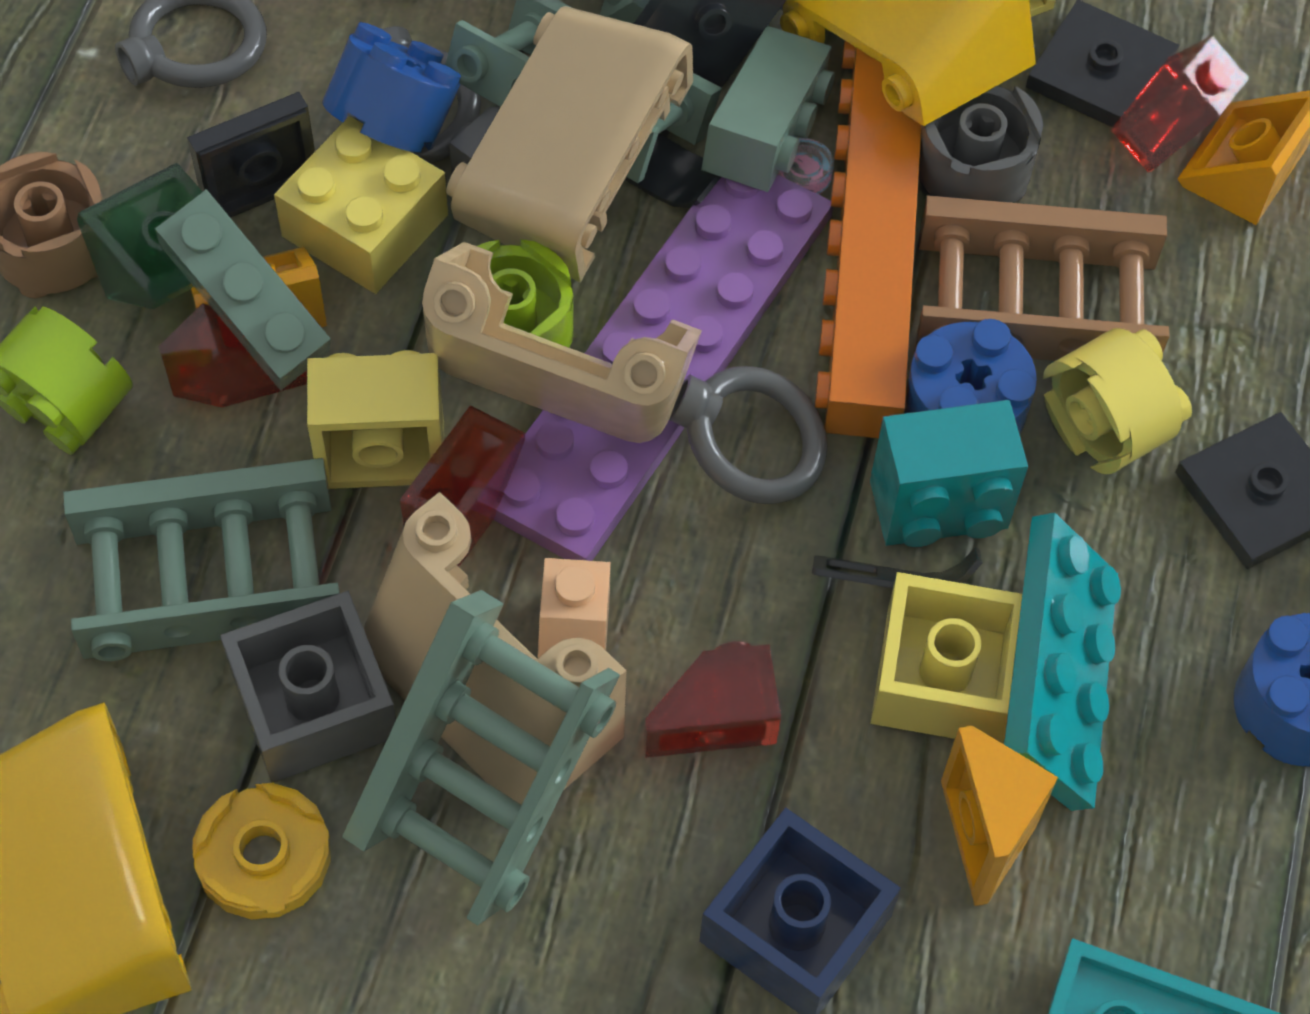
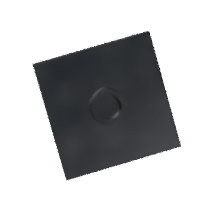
M650 0L633 24L667 32L691 43L693 73L722 88L786 0Z
M1077 0L1029 73L1026 88L1129 134L1176 58L1180 45L1088 3Z
M300 92L187 137L200 194L207 189L230 218L274 200V194L315 152L309 109Z
M1282 412L1179 462L1175 473L1246 569L1310 538V448Z

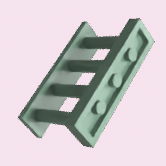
M516 0L508 31L496 37H492L461 20L455 25L445 65L461 75L459 80L461 85L501 107L530 58L520 52V50L531 55L536 47L533 43L536 30L545 14L548 12L556 14L561 7L570 6L559 0ZM693 73V83L680 107L670 103L668 116L665 121L660 118L658 119L626 177L636 183L644 179L657 136L665 129L694 145L706 137L722 88Z
M323 458L63 492L65 516L76 545L89 543L92 549L96 615L71 619V630L83 659L95 658L101 661H117L128 657L132 652L221 640L220 635L340 593L338 582L319 585L312 516L315 513L332 511ZM284 518L287 524L293 589L254 594L247 525L252 521ZM219 526L222 529L228 597L189 603L183 533L192 529ZM155 535L157 536L162 606L123 612L118 542L125 538Z
M482 590L450 603L342 838L362 851H366L388 837L396 839L401 835L480 886L481 889L467 916V919L477 926L500 909L505 912L512 910L525 892L530 877L524 874L523 871L589 737H597L609 722L616 707V701L611 699L610 695L620 677V674L607 668L583 681L580 687L498 638L499 629L494 627V624L504 603ZM485 662L566 712L551 746L470 697L471 689L466 686V683L475 665ZM457 721L538 772L522 805L443 755L444 748L438 742L447 724ZM428 778L509 830L494 862L416 812L417 805L411 799L420 782Z

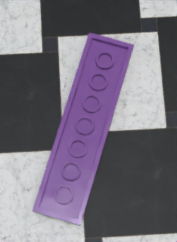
M777 175L768 192L721 177L700 204L693 205L586 350L585 354L612 364L620 349L629 343L631 338L648 337L655 339L666 330L673 319L702 330L685 379L691 374L706 381L714 374L725 370L832 217L833 207H831V201L780 175ZM542 410L477 499L478 512L564 559L593 561L685 427L669 420L662 433L651 441L635 443Z

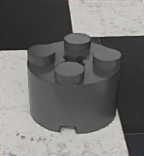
M996 86L925 126L922 125L918 177L924 188L931 196L1010 203L1021 200L1026 194L1043 129L1042 116L1036 103L1025 91L1014 86L1013 92Z

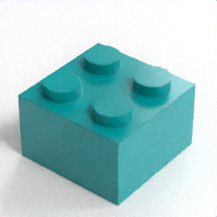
M1010 400L883 417L870 484L885 546L905 543L910 547H922L930 545L940 538L967 535L977 539L986 538L1009 528L1028 469V463Z

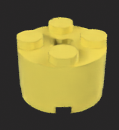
M1121 328L1111 329L1049 364L1044 370L1043 379L1052 376L1053 389L1044 394V399L1056 430L1076 456L1087 451L1096 459L1098 463L1090 468L1101 474L1115 473L1173 439L1179 433L1182 422L1189 419L1192 415V406L1188 396L1181 388L1174 384L1167 368L1162 362L1163 352L1158 340L1151 332L1145 329H1141L1136 333Z

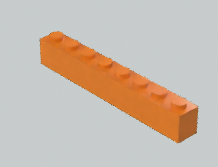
M844 40L841 68L852 69L851 79H841L838 114H848V125L837 126L834 160L845 161L844 172H834L831 191V207L841 208L840 220H830L826 253L827 256H837V270L826 269L822 305L834 306L833 320L822 319L818 356L830 357L829 372L818 371L814 405L815 408L826 409L824 425L826 433L879 438L883 417L904 414L922 125L905 115L902 111L894 110L886 101L882 91V81L884 80L882 63Z

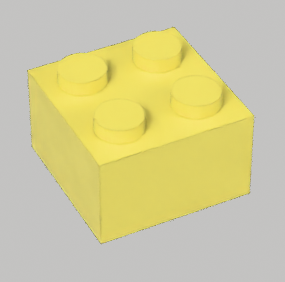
M349 116L274 194L283 238L299 248L305 247L312 256L374 294H377L448 216L445 172L410 151L392 147L360 133L363 123Z
M403 350L391 355L355 356L349 353H336L326 358H307V427L313 458L324 459L329 489L446 484L444 416L438 356L435 353L421 354L416 351Z
M897 572L888 606L870 724L955 739L959 728L974 726L1003 744L1006 734L1022 594Z

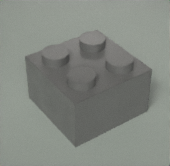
M349 590L220 635L230 671L271 783L387 741L396 722L394 704Z

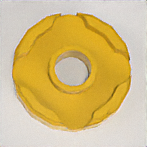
M275 783L255 784L256 788L245 789L241 792H238V789L221 796L204 813L193 837L194 869L206 895L224 911L251 920L280 917L303 906L322 886L331 862L330 835L317 806L298 790ZM270 836L280 842L281 848L278 855L268 863L252 864L243 858L246 845L256 837Z

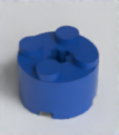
M358 23L355 32L347 40L322 100L324 108L343 123L348 113L355 116L363 123L360 133L381 143L411 152H421L424 145L428 151L432 150L460 87L459 80L461 75L452 68L441 64L444 55L437 49L418 41H411L409 48L390 41L391 35L384 30L368 23Z
M984 319L980 322H958L943 326L928 336L923 337L917 344L906 386L904 414L1010 400L1020 435L1036 389L1037 377L1033 360L1025 347L1011 335L1007 325L999 320Z
M1310 613L1281 616L1275 619L1259 639L1241 671L1234 689L1235 713L1238 722L1246 734L1250 730L1265 745L1262 750L1274 759L1287 764L1310 767Z

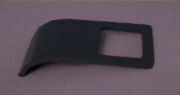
M659 133L644 179L639 183L628 177L624 180L673 207L691 208L693 205L700 204L721 176L701 170L703 157L691 153Z
M974 547L961 563L943 572L929 573L815 555L812 574L893 588L897 572L964 583L983 562L980 549ZM826 565L875 573L876 577L826 568Z

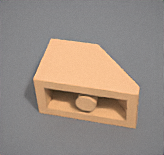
M545 558L539 618L538 658L552 646L571 638L592 640L606 650L611 562Z

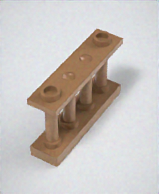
M927 196L920 227L919 250L940 252L938 306L923 305L915 339V349L923 337L928 336L943 326L958 322H980L984 319H995L1007 325L1011 335L1025 347L1032 359L1056 361L1114 328L1125 329L1132 333L1145 329L1156 337L1162 352H1164L1169 339V326L1144 324V269L1155 270L1167 238V216ZM964 254L998 256L1000 258L998 312L962 309ZM1024 259L1059 262V317L1023 314ZM1084 264L1117 266L1119 268L1120 322L1084 319Z

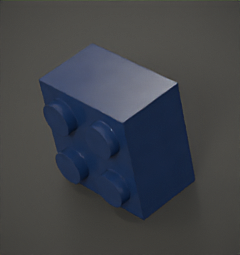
M785 807L704 911L699 942L797 1013L820 1014L892 917L901 887Z

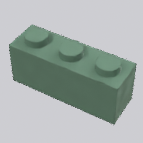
M767 26L709 123L701 170L768 192L779 171L786 173L790 171L799 146L798 136L805 139L809 136L817 114L818 106L816 103L824 106L830 96L835 79V72L827 70L832 46Z
M207 189L155 228L161 248L280 391L307 370V358H323L330 352L331 338Z

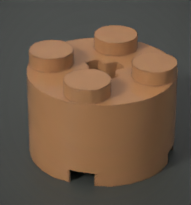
M29 153L13 158L0 166V274L12 285L18 287L21 294L29 298H41L47 294L60 293L77 288L92 278L105 274L111 264L110 254L113 247V233L98 181L86 165L75 160L76 165L58 160L56 153Z

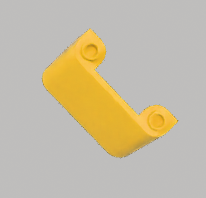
M786 0L783 4V15L780 17V25L783 31L824 44L825 29L882 63L884 73L882 91L886 101L894 110L902 111L905 115L923 126L1036 65L1029 0Z
M105 702L77 710L0 754V1014H123L192 991L182 955H178L176 952L177 947L171 930V921L162 900L134 800V789L129 777L131 772L124 747Z

